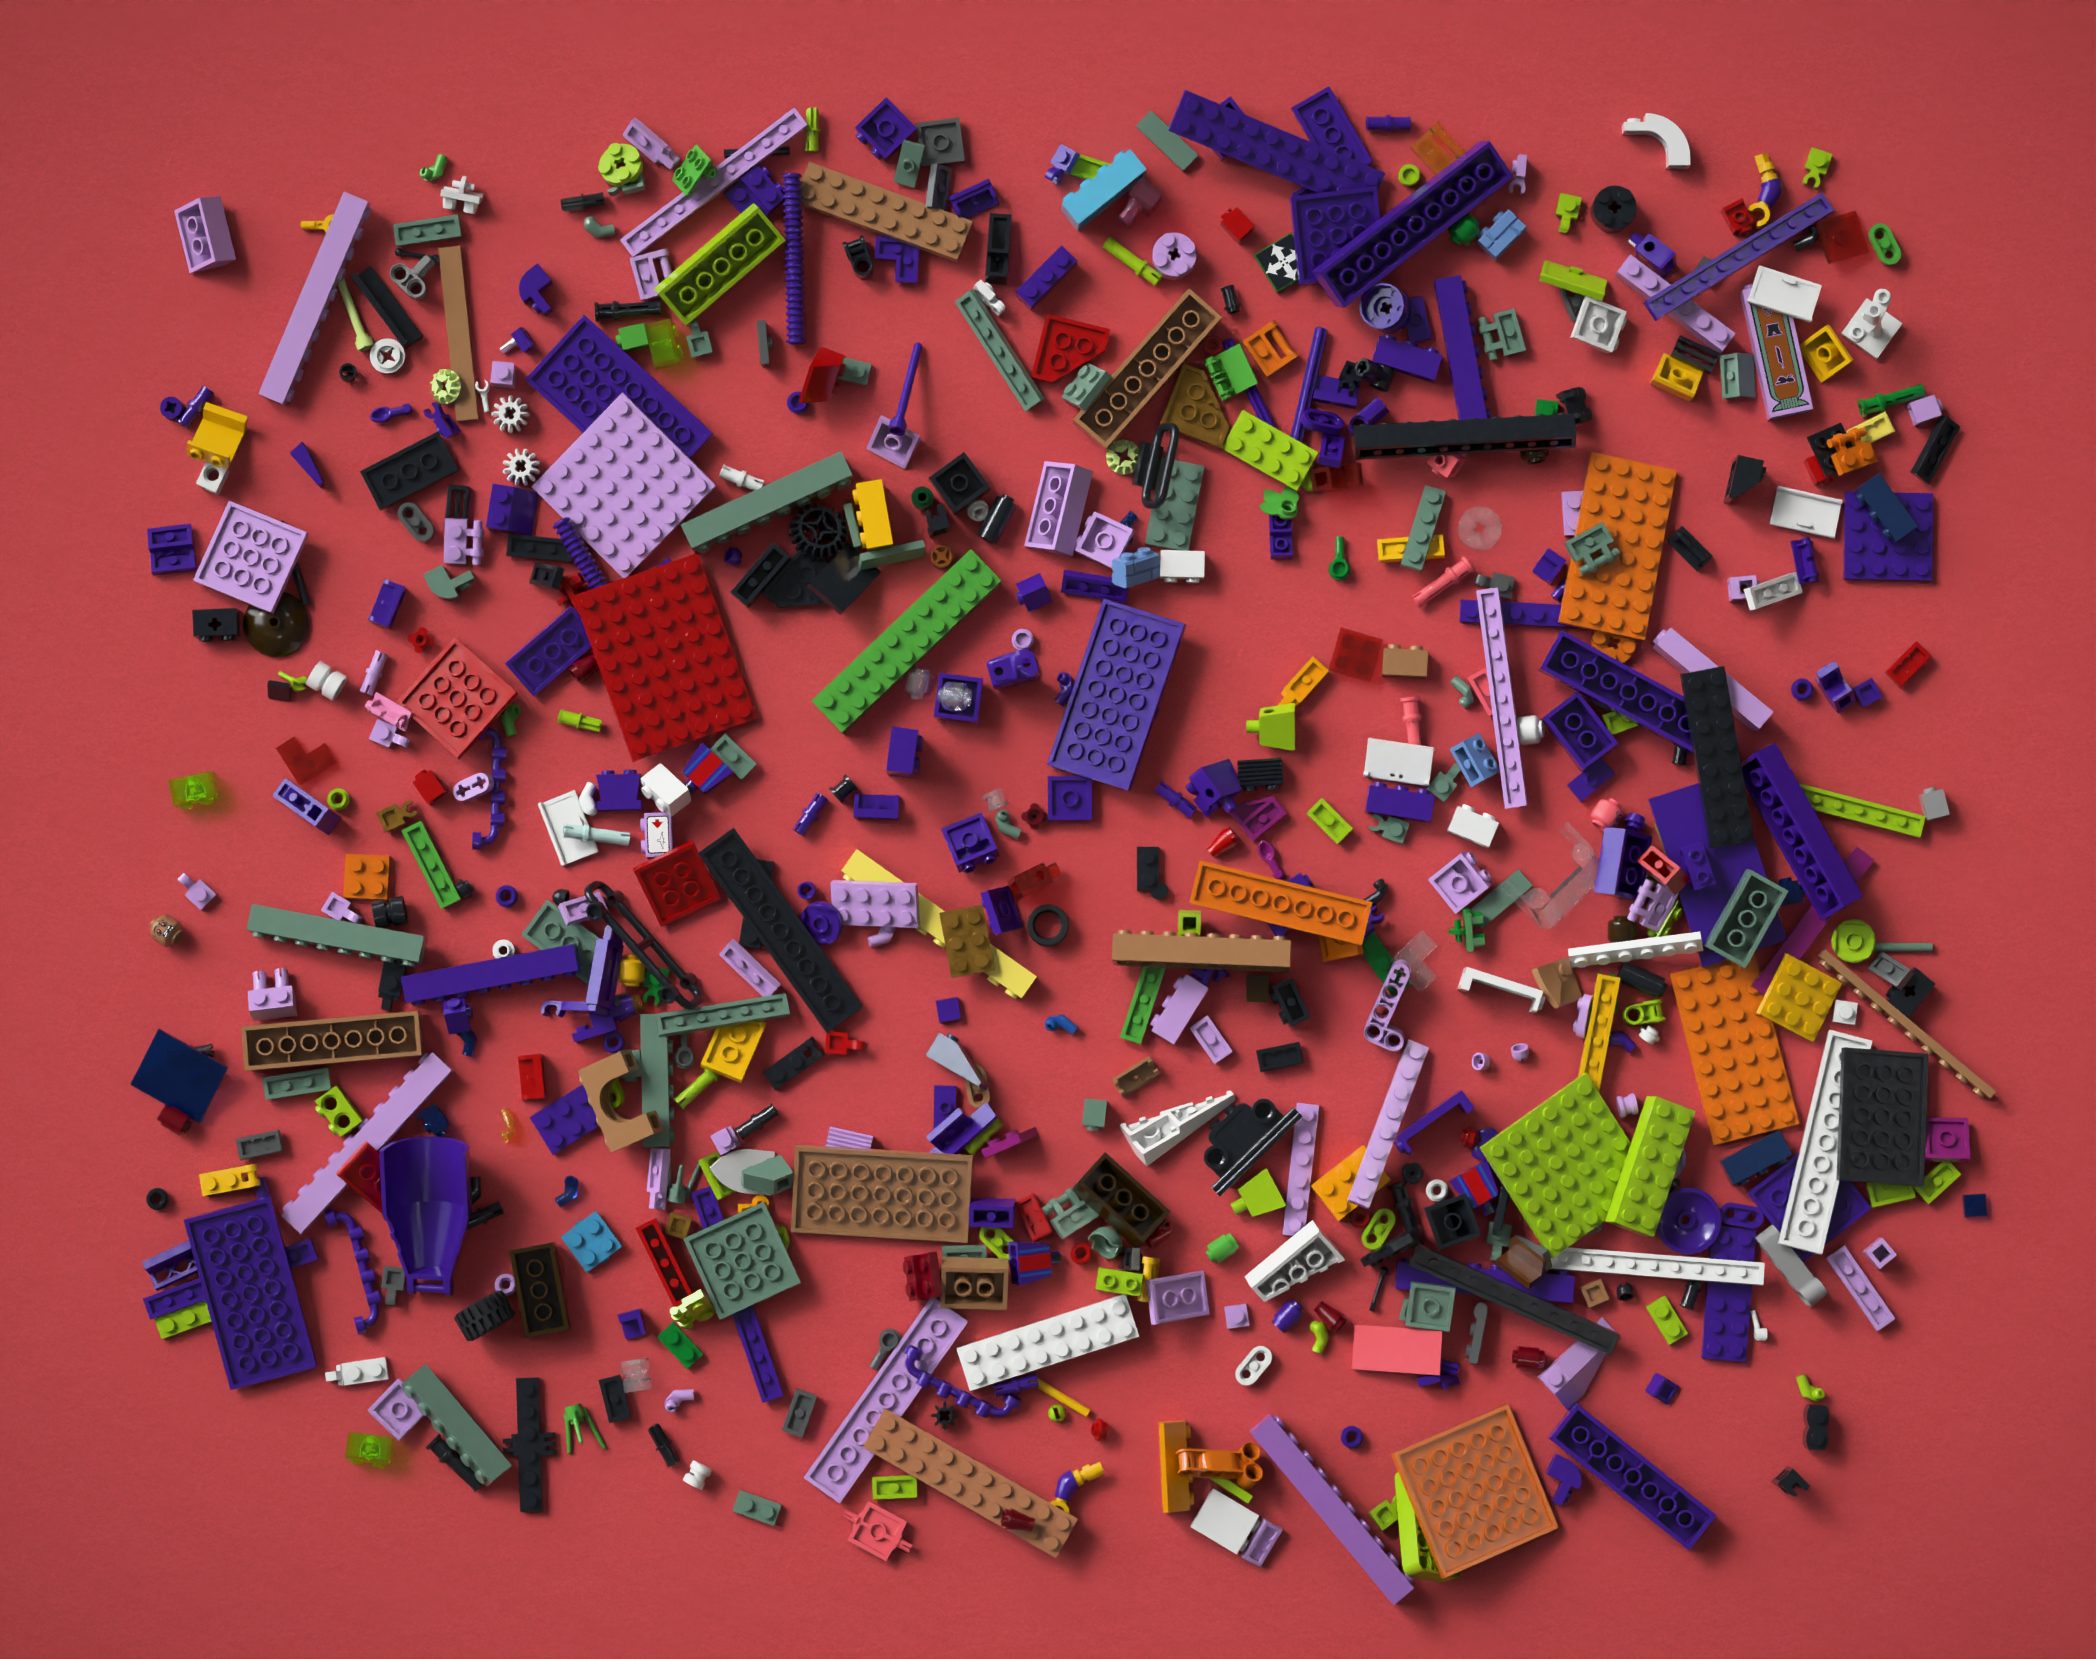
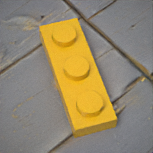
M1443 534L1433 535L1426 559L1445 558ZM1409 537L1377 539L1379 563L1402 561Z

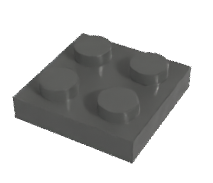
M959 118L916 123L918 143L925 145L921 161L922 168L930 167L931 164L946 165L965 162Z

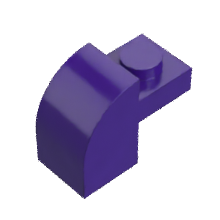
M538 263L522 276L519 283V294L525 305L533 300L534 302L531 305L538 314L542 312L547 316L553 311L540 293L553 283Z
M1835 661L1823 666L1816 672L1817 678L1815 680L1820 690L1837 713H1840L1856 702L1853 690L1843 679L1840 668Z
M1554 1453L1545 1473L1561 1481L1552 1501L1562 1506L1563 1502H1568L1572 1491L1569 1490L1571 1486L1580 1489L1581 1474L1573 1462Z

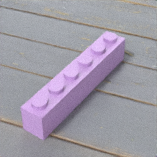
M1631 254L1615 274V277L1646 300L1671 285ZM1692 300L1667 314V316L1718 353L1723 351L1736 334Z

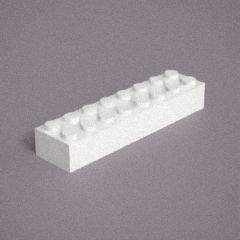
M1122 1294L957 1347L956 1349L969 1390L972 1391L1139 1337L1126 1294Z

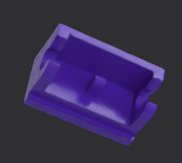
M989 179L949 196V201L955 214L966 219L999 204Z
M384 579L368 621L391 629L407 588Z
M855 794L854 818L898 820L899 795Z

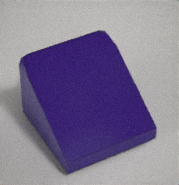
M1655 1373L1645 1392L1669 1405L1679 1386L1662 1375Z

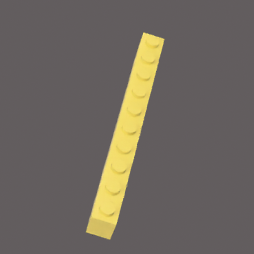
M857 849L841 870L845 874L843 878L847 881L904 883ZM918 893L920 926L915 929L925 936L929 933L935 937L933 942L944 949L945 941L939 913L945 911ZM990 944L995 970L984 972L989 976L987 980L997 987L999 984L1007 988L1005 993L1015 1000L1017 997L1022 999L1037 976Z

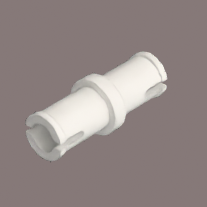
M723 464L719 474V478L736 483L738 487L743 486L753 491L761 488L765 481L746 474L747 471L742 470L741 472Z

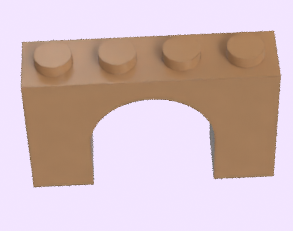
M631 1048L578 1070L580 1082L586 1090L588 1102L593 1107L597 1124L602 1129L605 1144L611 1153L664 1131L656 1110L633 1119H625L618 1115L611 1105L610 1091L614 1082L618 1078L639 1069Z

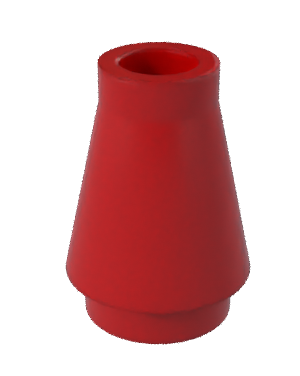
M1228 827L1227 829H1222L1207 850L1216 858L1237 846V842L1240 839Z

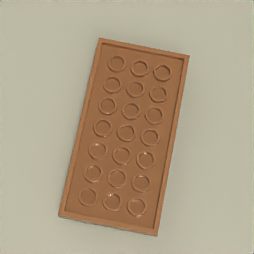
M795 1145L791 1232L968 1243L973 1155Z

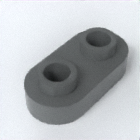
M1561 289V299L1570 320L1575 324L1577 320L1575 313L1580 310L1585 296L1575 293L1574 297H1569L1567 294L1569 290Z
M410 502L404 503L399 507L398 517L412 536L419 542L429 541L434 535V527L414 503ZM413 511V517L407 518L406 512ZM421 528L427 529L425 535H420L419 531Z

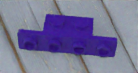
M984 1103L971 1116L957 1108L926 1136L929 1142L935 1146L929 1153L958 1154L990 1126L998 1116L988 1103Z

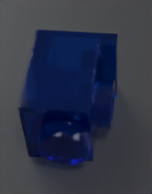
M436 1103L416 1116L418 1120L424 1119L425 1122L422 1125L429 1134L433 1132L434 1135L443 1137L449 1132L447 1128L451 1124Z

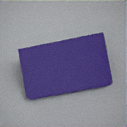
M1317 376L1312 401L1356 408L1358 387H1355L1353 395L1349 397V390L1343 388L1340 393L1337 392L1340 382L1338 378Z

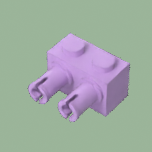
M279 968L274 970L275 988H267V974L265 971H259L260 979L257 971L252 973L254 990L248 991L249 1012L253 1021L297 1016L296 994L292 985L289 986L288 969L281 968L282 976Z

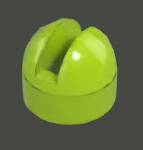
M1055 1404L1049 1408L1048 1416L1053 1422H1060L1065 1418L1066 1411L1063 1406ZM1054 1408L1058 1409L1061 1418L1056 1419Z

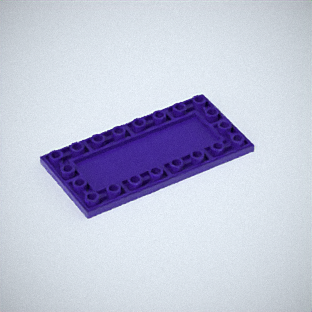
M1696 783L1650 798L1648 801L1666 856L1684 872L1685 868L1678 848L1699 841L1704 844L1716 884L1693 891L1688 881L1678 893L1691 933L1700 932L1704 945L1745 870L1750 869L1765 878L1767 876L1755 839L1743 843L1709 848L1699 784ZM1778 911L1756 950L1787 940ZM1704 946L1703 951H1697L1702 967L1727 960Z

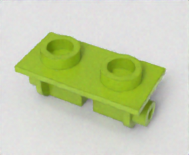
M1677 900L1673 904L1659 932L1647 928V935L1652 938L1655 936H1670L1673 923L1683 913L1682 903Z

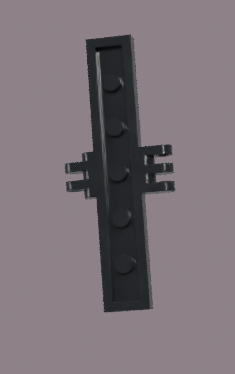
M539 1377L516 1378L518 1434H511V1438L503 1439V1443H512V1447H504L503 1452H512V1456H518L520 1512L543 1511L541 1455H556V1450H547V1446H556V1441H547V1437H556V1432L541 1433Z

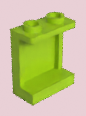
M1098 1267L1095 1289L1140 1296L1143 1274Z

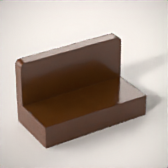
M1516 1237L1510 1239L1509 1250L1497 1258L1496 1265L1527 1289H1530L1544 1278L1546 1260Z

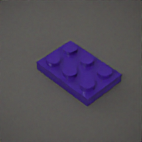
M582 1085L530 1117L552 1155L599 1127L593 1107L590 1106L588 1095Z

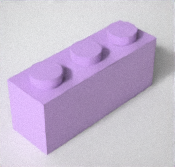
M1187 974L1184 978L1181 976L1178 978L1173 986L1177 989L1174 995L1166 997L1162 1004V1007L1165 1008L1161 1015L1156 1014L1150 1023L1153 1026L1151 1030L1153 1033L1173 1045L1209 989Z

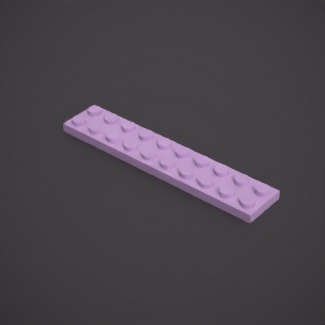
M931 1298L811 1466L804 1479L840 1503L874 1456V1453L863 1448L884 1409L886 1408L901 1417L922 1388L916 1384L917 1378L913 1377L906 1368L908 1355L904 1352L908 1344L924 1352L920 1361L915 1360V1367L932 1374L968 1321L950 1308H940V1301L936 1298Z

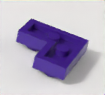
M876 237L875 260L896 261L895 283L917 284L919 249L889 237Z

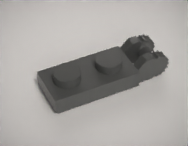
M1483 1302L1478 1303L1474 1309L1473 1314L1477 1321L1471 1324L1469 1336H1473L1472 1345H1467L1465 1358H1469L1468 1363L1477 1364L1479 1360L1488 1307Z

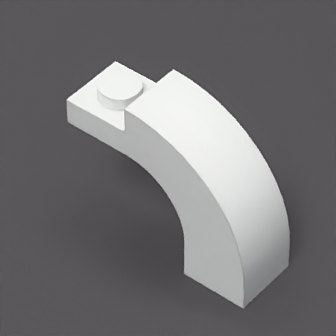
M1646 113L1644 122H1641V119L1632 118L1627 119V122L1623 123L1622 135H1650L1662 143L1666 153V169L1689 168L1690 149L1687 139L1680 128L1672 121L1657 114Z

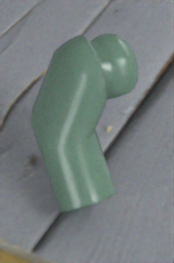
M591 216L584 220L585 230L595 238L615 235L614 224L601 226Z

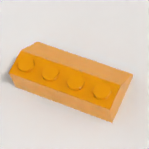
M1185 1420L1158 1421L1163 1512L1189 1511L1190 1505H1194L1193 1492H1189V1483H1193V1477L1178 1475L1180 1469L1176 1452L1181 1449H1191V1447H1187L1186 1438H1191L1190 1425H1186Z

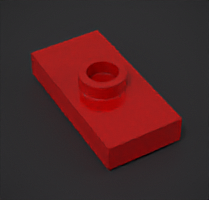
M1916 641L1885 673L1901 688L1932 656Z
M1031 1193L1016 1201V1208L1034 1243L1054 1233L1035 1193Z

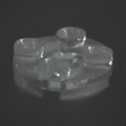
M1473 507L1467 510L1459 520L1458 536L1461 542L1471 549L1477 551L1488 550L1497 543L1501 536V520L1489 507ZM1476 523L1485 525L1484 534L1475 533Z

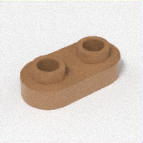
M974 1064L988 1086L985 1070L980 1065ZM964 1078L969 1103L975 1108H980L984 1103H989V1088L985 1091ZM977 1093L983 1095V1100L980 1102L975 1100Z

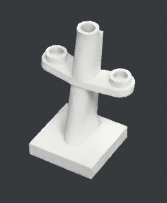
M1879 289L1875 292L1873 301L1866 298L1840 334L1875 360L1902 325L1900 321L1886 312L1891 302L1890 292L1886 289Z

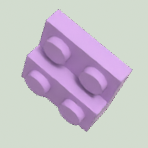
M1094 511L1093 515H1090L1085 522L1086 529L1083 535H1079L1076 540L1075 551L1081 556L1112 569V560L1121 557L1120 555L1124 553L1135 531Z
M1465 850L1428 879L1455 914L1492 885L1490 882L1492 879L1491 875L1485 869L1480 870L1476 865L1478 860L1471 852L1467 853Z

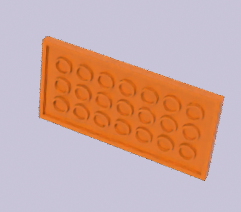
M1595 452L1590 453L1574 537L1604 522L1614 540L1607 547L1610 551L1617 548L1620 556L1614 558V562L1610 564L1605 563L1598 567L1594 573H1587L1583 576L1578 568L1585 565L1583 559L1574 563L1572 557H1570L1558 623L1639 641L1645 640L1677 470ZM1597 550L1590 554V556L1594 560L1602 556L1600 550Z
M1755 953L1746 968H1741L1729 960H1724L1706 967L1699 966L1669 974L1712 1145L1799 1124L1774 1024L1771 1020L1756 1013L1764 996L1751 986L1760 974Z

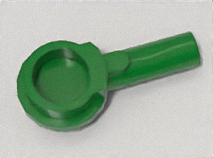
M1341 536L1335 537V559L1330 563L1328 569L1331 578L1338 581L1346 579L1350 574V565L1344 559V537Z

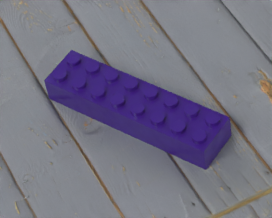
M1561 630L1538 671L1575 691H1579L1580 694L1693 755L1684 696Z
M1776 743L1755 752L1742 761L1741 766L1745 788L1820 920L1822 921L1862 898L1863 895L1858 885L1853 880L1837 848L1833 845L1826 829L1820 822L1804 790L1800 787L1793 771L1788 766Z
M1577 1403L1571 1406L1547 1437L1688 1550L1692 1548L1717 1516Z

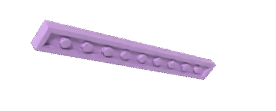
M793 108L716 166L717 175L714 178L703 176L699 179L688 197L682 192L620 239V241L632 257L638 256L749 172L754 166L758 165L807 128V123L798 111Z
M1498 587L1477 590L1505 809L1528 806L1500 590Z

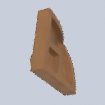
M1568 957L1532 969L1533 976L1540 990L1543 991L1544 996L1554 1008L1577 1001L1580 997L1582 998Z

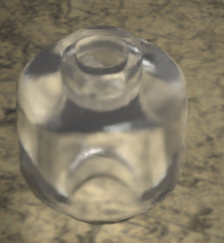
M914 666L912 670L906 673L904 689L907 693L911 694L910 698L923 700L925 696L932 694L935 677L930 673V669Z
M946 682L943 688L938 691V701L941 702L945 710L964 711L971 704L972 692L965 683Z

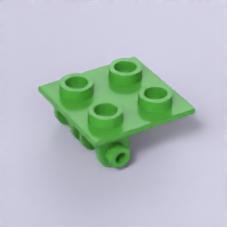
M696 144L687 153L681 167L676 169L672 181L688 197L701 176L714 178L717 175V168L711 163L712 160Z
M1241 343L1214 357L1205 359V366L1222 401L1258 384Z

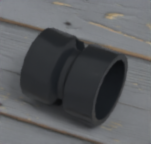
M403 896L392 897L389 902L385 899L372 901V912L376 927H389L391 923L395 925L408 924Z

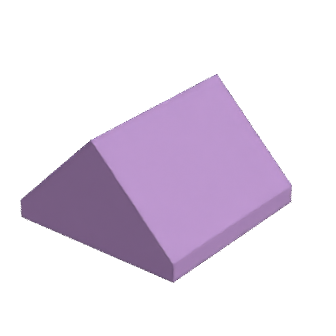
M881 415L866 449L905 469L921 437L907 428L902 436L891 434L888 431L890 419Z

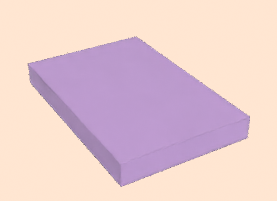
M1204 1271L1146 1280L1151 1325L1210 1315Z

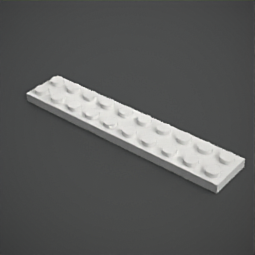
M1833 1030L1828 1031L1778 1241L1780 1245L1819 1255L1823 1253L1839 1185L1836 1176L1841 1048L1871 1049V1040Z

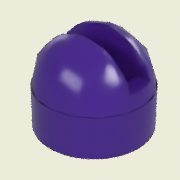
M731 546L725 553L724 562L736 566L741 563L739 558H742L743 554L739 549Z
M805 881L798 886V895L802 899H810L815 896L817 888L814 883ZM811 887L812 890L805 894L804 890Z

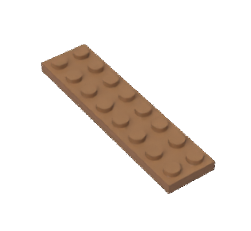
M812 162L808 163L801 180L802 185H800V188L803 191L800 192V195L803 196L801 199L803 207L954 262H958L973 221L958 217L941 209L925 207V203Z

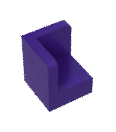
M1548 548L1532 572L1550 584L1566 560Z
M641 1309L618 1314L619 1322L622 1324L627 1340L647 1334Z

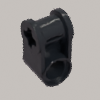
M863 235L857 240L848 243L842 242L856 277L861 280L869 279L873 275L874 270ZM860 264L869 265L868 271L864 273L859 272L857 268Z

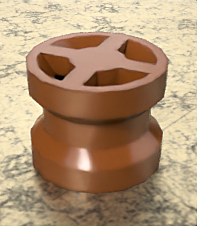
M944 545L936 546L931 552L933 565L939 569H944L951 565L953 560L952 551Z

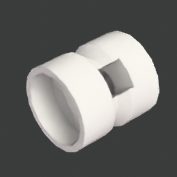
M319 661L308 677L306 685L315 691L322 690V695L333 701L344 687L347 676L338 671L332 672L330 666Z

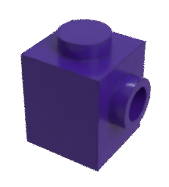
M1040 573L1016 583L1019 591L1016 593V597L1020 606L1025 604L1028 612L1052 602Z
M465 997L444 1000V1017L449 1035L471 1031L470 1018H473L471 1005H467Z

